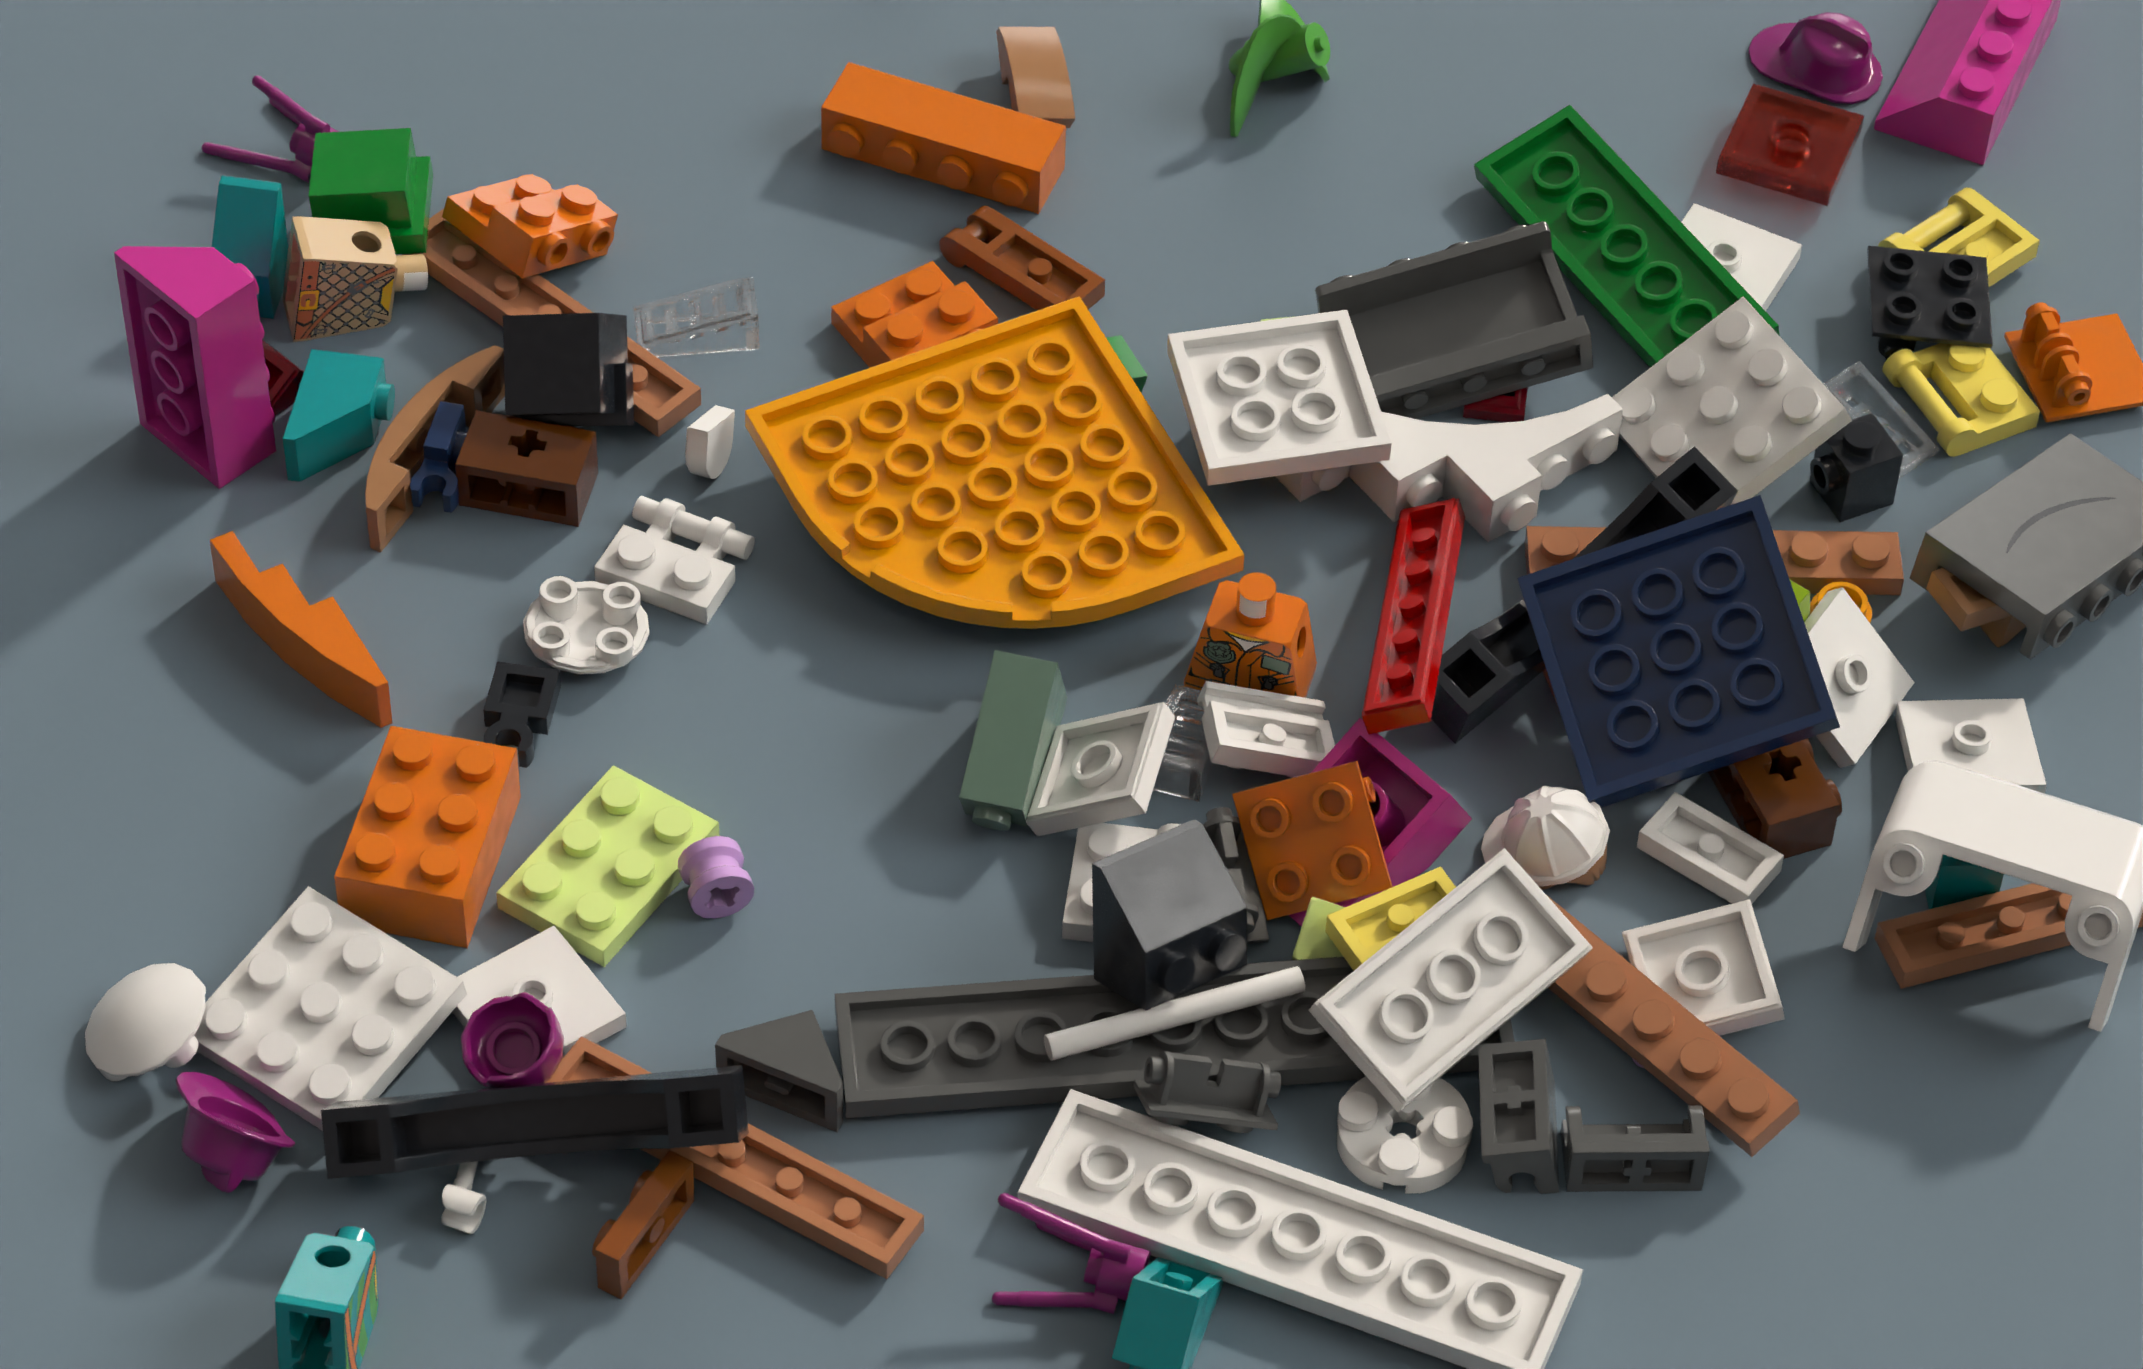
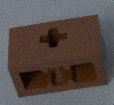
M476 410L455 463L459 506L579 527L598 476L596 431Z
M1808 738L1708 772L1740 829L1783 854V859L1832 845L1837 817L1842 813L1841 796L1835 783L1831 779L1825 780L1816 765L1813 749Z

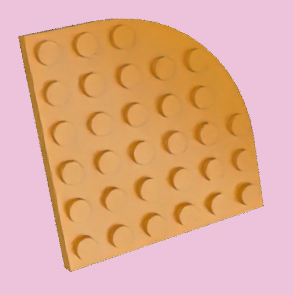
M1080 296L745 410L746 429L796 515L814 540L849 573L873 589L907 606L935 616L968 624L999 628L1038 629L1071 626L1099 621L1141 608L1243 571L1245 554Z

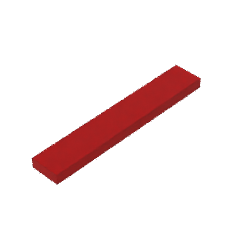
M1451 498L1402 509L1399 513L1362 711V719L1368 735L1431 722L1465 521V514L1459 498Z

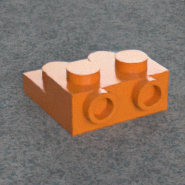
M529 174L447 196L442 217L523 279L607 255L608 248L614 239V228L618 214L598 200L596 194L588 188L576 184L553 190L546 180Z
M934 261L831 306L832 325L869 368L998 324V317L966 281L954 285Z

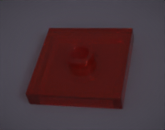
M1753 83L1718 158L1716 174L1828 206L1862 131L1864 115Z

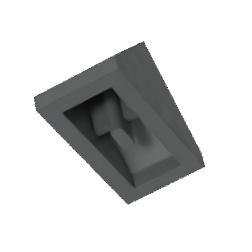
M813 1010L722 1034L715 1044L716 1068L742 1065L745 1096L832 1131H839L843 1124V1082Z

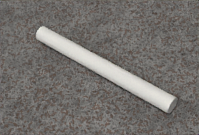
M1298 966L1166 1001L1147 1011L1141 1008L1045 1034V1049L1049 1059L1053 1061L1305 992V980Z

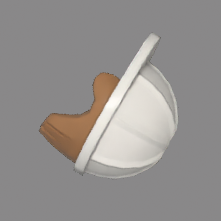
M1545 785L1525 797L1519 798L1515 801L1513 807L1494 819L1484 833L1481 850L1486 863L1505 848L1540 889L1545 890L1564 883L1588 886L1594 884V881L1600 878V875L1603 874L1606 868L1607 840L1610 829L1600 805L1595 802L1589 803L1583 793L1578 790Z

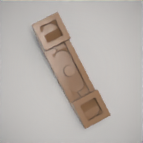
M496 345L466 357L441 372L407 402L388 426L372 458L365 490L371 549L382 552L413 513L410 480L422 466L424 460L423 445L440 401L464 405L466 426L470 427L476 410L492 413L504 398L503 348Z

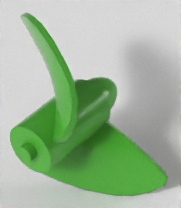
M1260 0L1258 27L1253 31L1250 39L1245 42L1244 46L1236 51L1229 60V70L1236 76L1230 107V135L1232 137L1238 136L1261 82L1311 69L1325 83L1330 80L1326 67L1330 59V43L1325 30L1315 22L1305 24L1286 0Z

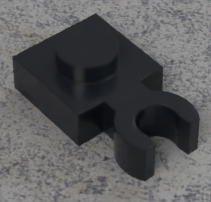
M497 662L483 710L485 727H489L485 732L484 742L518 747L519 767L527 768L533 761L534 744L532 733L548 735L561 688L560 670Z

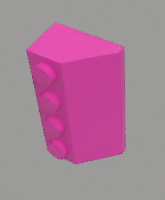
M1939 0L1878 114L1874 130L1984 165L2057 21L2061 0Z
M123 246L114 252L140 424L213 485L221 489L276 451L273 429L275 415L270 405L268 389L270 373L265 364L262 341L265 332L260 322L257 295L259 294L258 283L245 265L241 263L234 264L214 247Z

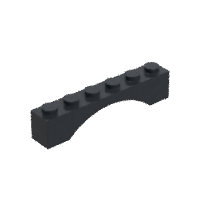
M1694 446L1654 479L1604 531L1574 558L1732 504L1738 490ZM1524 599L1485 625L1470 631L1442 654L1431 719L1455 744L1546 669Z
M742 1065L339 1101L321 1110L327 1179L391 1174L460 1163L543 1154L617 1149H671L739 1143L749 1134Z

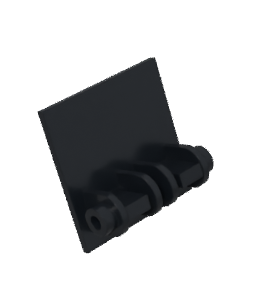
M1868 245L1872 336L1879 337L1878 350L1886 360L1893 353L1901 349H1910L1913 352L1917 341L1992 348L1993 339L1986 257Z

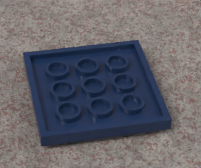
M1761 495L1517 578L1589 803L1595 802L1602 808L1840 728Z

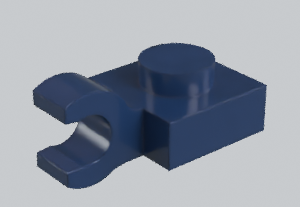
M443 401L439 403L423 445L424 460L422 466L413 475L410 483L412 505L414 507H420L424 496L433 491L443 493L444 512L452 513L458 506L459 490L455 463L468 432L466 431L464 405Z

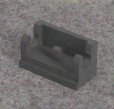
M1546 1039L1478 1045L1483 1164H1491L1495 1184L1505 1193L1511 1192L1512 1175L1519 1172L1530 1173L1534 1176V1185L1540 1194L1558 1193L1559 1170L1555 1080Z
M1688 1105V1119H1683L1682 1124L1584 1125L1582 1123L1580 1106H1566V1120H1562L1560 1130L1566 1192L1702 1191L1710 1151L1701 1105Z

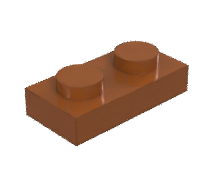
M669 1150L654 1171L646 1170L638 1178L632 1189L629 1204L617 1220L609 1219L602 1226L592 1248V1255L596 1257L599 1289L622 1300L695 1201L693 1161Z

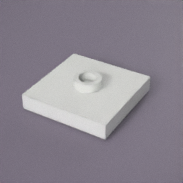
M1695 203L1682 220L1684 226L1765 311L1800 259L1802 244Z
M1841 587L1827 591L1804 622L1840 728L1816 735V737L1840 768L1854 765L1858 762L1897 708V701H1902L1915 683L1845 589Z
M2023 698L1897 701L1895 720L1908 771L1922 762L1931 760L1943 761L2045 794L2046 781Z
M1164 702L1056 726L1026 819V823L1037 837L1146 814L1175 719L1174 714Z
M1750 899L1622 932L1629 962L1719 1036L1785 1019L1783 1006Z
M555 926L542 931L458 976L464 982L467 995L452 1013L464 1028L472 1012L493 998L512 997L522 992L529 993L554 1011L564 1036L563 1057L581 1036L597 1044L627 1027L624 1010Z

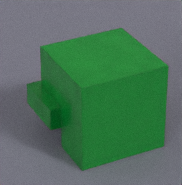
M411 128L316 133L308 194L312 217L381 222L389 229L395 254L426 253L433 169L430 156L416 157Z

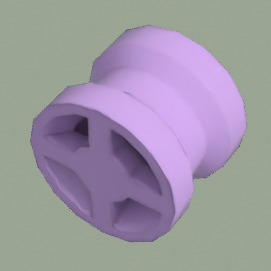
M723 836L704 838L692 843L678 858V870L684 883L690 886L688 888V899L695 914L703 918L712 919L727 917L739 912L753 898L754 886L748 872L742 869L744 857L737 841Z

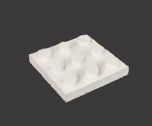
M1744 296L1612 397L1623 408L1619 437L1655 478L1695 446L1738 490L1732 504L1753 498L1852 421L1846 408Z
M1347 310L1168 334L1167 353L1208 486L1390 460L1392 443Z
M308 886L205 1002L206 1007L199 1028L194 1035L198 1040L197 1052L323 1131L322 1109L339 1101L379 1098L463 1000L467 992L463 980Z

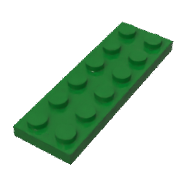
M1571 105L1561 109L1474 164L1476 179L1518 225L1528 226L1543 221L1547 222L1551 232L1553 254L1559 269L1650 368L1743 296L1780 336L1779 325Z

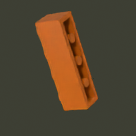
M851 62L847 63L821 106L822 150L1037 214L1040 213L1065 168V125Z

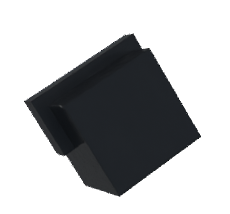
M571 313L503 316L505 415L573 427L634 425L633 364L628 363L627 315Z

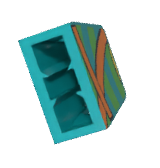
M345 1226L338 1229L335 1236L312 1233L305 1236L275 1299L279 1369H360L378 1311L375 1240L367 1231L355 1226ZM326 1318H330L331 1326L325 1339L320 1334L319 1327Z

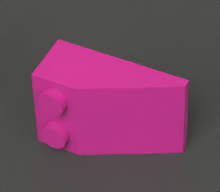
M1359 718L1312 772L1358 761L1362 778L1370 777L1375 790L1376 801L1369 804L1392 887L1417 877L1428 869L1472 818L1451 794L1380 734L1368 735L1363 720ZM1380 892L1337 902L1334 904H1337L1342 907H1348L1352 904H1355ZM1307 910L1288 916L1302 927Z

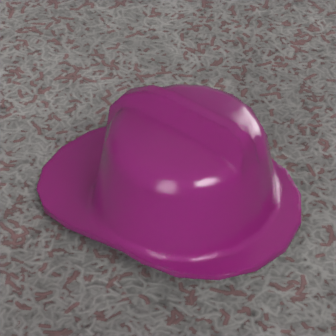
M1825 12L1808 16L1795 23H1780L1765 28L1752 39L1748 49L1751 64L1762 75L1774 81L1807 91L1833 103L1854 104L1868 100L1878 92L1883 79L1881 64L1872 53L1869 33L1861 23L1841 13Z
M182 1072L176 1078L177 1089L188 1105L181 1142L182 1151L191 1160L201 1165L202 1173L206 1180L220 1191L231 1193L242 1180H259L265 1175L282 1147L292 1148L295 1146V1142L284 1133L273 1114L265 1105L244 1090L219 1078L198 1072Z

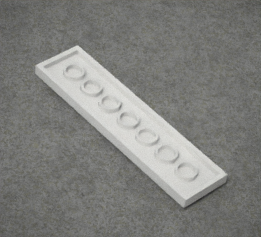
M1070 1089L1018 1190V1199L1027 1201L1108 1239L1148 1250L1150 1255L1223 1277V1281L1467 1369H1545L1580 1287L1583 1272L1581 1268L1178 1126L1162 1123L1155 1118Z

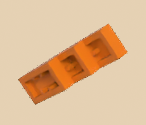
M233 531L210 539L215 581L244 621L286 664L333 700L380 728L392 724L388 681L334 597L332 596L309 605L283 563L259 572Z

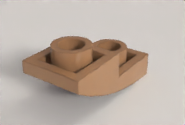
M998 27L996 34L1002 84H1009L1011 109L1070 128L1076 119L1073 96L1064 52L1055 27Z

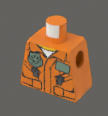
M1260 572L1246 574L1238 583L1229 580L1219 582L1185 676L1184 687L1201 691L1205 681L1306 698L1317 666L1308 604L1299 597L1276 592L1275 581L1269 575Z

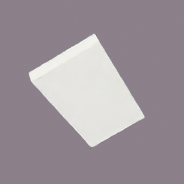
M1504 848L1317 1000L1309 1009V1012L1393 1108L1399 1112L1582 960L1593 947Z

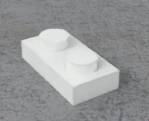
M1677 792L1672 794L1639 831L1637 842L1638 849L1732 904L1749 899L1751 904H1753L1781 872L1784 855Z

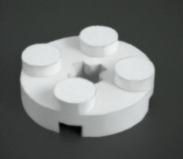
M1365 1076L1357 1081L1339 1102L1337 1150L1346 1167L1358 1179L1370 1186L1383 1190L1385 1182L1394 1186H1406L1405 1193H1424L1443 1186L1452 1180L1462 1169L1468 1147L1471 1143L1473 1118L1461 1094L1442 1078L1435 1081L1401 1111L1397 1112ZM1407 1122L1416 1126L1417 1137L1411 1139L1405 1133L1393 1136L1389 1132L1392 1129L1393 1123Z

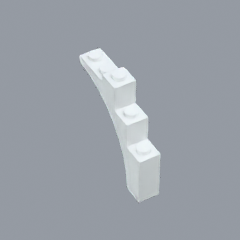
M1606 394L1564 412L1525 421L1478 425L1428 422L1381 412L1392 443L1390 460L1275 477L1299 502L1322 490H1331L1338 486L1345 478L1350 477L1393 522L1399 519V513L1402 509L1433 503L1442 496L1446 500L1459 498L1465 514V520L1487 542H1490L1510 530L1517 531L1522 529L1537 516L1541 490L1555 488L1569 475L1590 464H1599L1605 461L1617 450L1623 408L1609 394Z

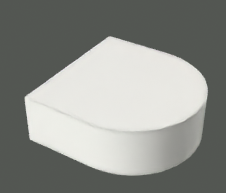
M715 405L687 428L685 460L690 473L715 479L723 472L732 449L735 410Z

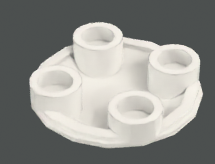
M554 576L541 584L540 597L531 603L523 620L525 642L537 658L555 669L575 674L606 673L627 665L642 652L650 633L648 616L640 605L641 596L639 590L630 583L615 582L608 585L595 581L574 582L567 577Z
M175 963L152 964L132 972L105 993L93 1009L85 1031L86 1053L96 1068L106 1079L120 1081L128 1076L142 1075L163 1065L170 1068L185 1065L192 1059L198 1049V1040L194 1035L199 1028L206 1007V988L192 970Z

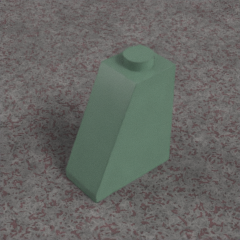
M998 650L994 651L959 795L965 814L973 815V823L1000 831L1009 830L1011 823L1028 827L1026 819L1056 726L1061 723L1067 703V694L1058 662Z

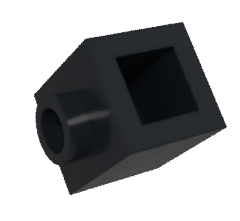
M1870 413L1852 419L1849 424L1815 449L1814 459L1810 463L1811 475L1809 481L1838 521L1843 522L1894 503L1903 453L1874 414Z

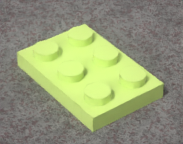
M613 765L496 892L498 909L539 932L555 926L577 953L605 967L683 880L678 870V858L682 852L694 842L708 837L719 836V822Z

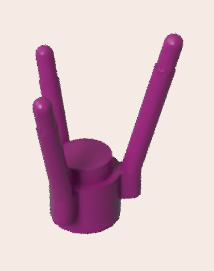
M254 76L252 84L267 95L269 103L298 125L289 143L290 151L295 154V161L210 142L203 143L202 151L206 154L291 173L306 182H310L315 134L339 131L310 114L261 76Z
M1002 1193L998 1197L999 1205L1035 1222V1225L1040 1230L1090 1251L1083 1282L1096 1286L1095 1292L998 1291L992 1295V1302L995 1305L1094 1308L1114 1314L1118 1300L1127 1301L1132 1278L1148 1266L1150 1251L1108 1239L1007 1193Z

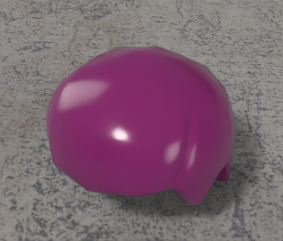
M522 992L512 997L493 998L472 1012L461 1034L463 1062L474 1079L486 1088L545 1083L551 1079L563 1057L564 1036L560 1023L551 1007H547L527 992Z

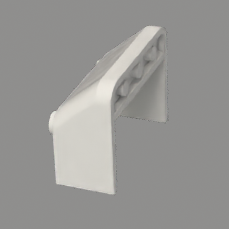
M1926 761L1910 769L1901 781L1872 852L1842 948L1856 952L1867 943L1883 891L1897 896H1913L1921 893L1935 880L1943 855L2072 896L2065 918V932L2073 948L2086 957L2108 964L2088 1028L2101 1032L2108 1022L2143 913V825L1943 761Z

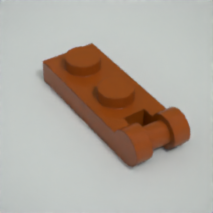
M981 206L968 216L967 226L963 229L954 228L940 239V250L946 260L956 267L967 265L1037 311L1079 296L1089 310L1105 296L1104 278L989 206Z

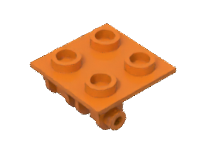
M2039 302L2031 305L2026 310L2023 329L2005 332L2006 342L2046 423L2143 406V363L2118 313L2060 323L2058 311L2053 307H2048L2046 303Z
M1358 761L1232 794L1267 920L1306 911L1312 897L1337 903L1392 888L1369 804L1376 801L1375 790L1370 777L1362 778Z

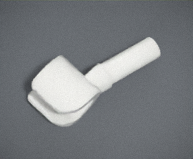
M478 1161L460 1163L454 1183L447 1184L442 1192V1203L445 1207L441 1219L442 1224L469 1234L475 1233L478 1229L486 1208V1196L471 1191Z

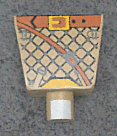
M303 216L292 217L282 300L293 342L384 327L391 321L395 292L427 289L428 268L424 254L396 255L389 229L383 223Z

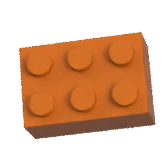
M390 726L334 875L337 903L384 933L468 948L521 798L517 748Z

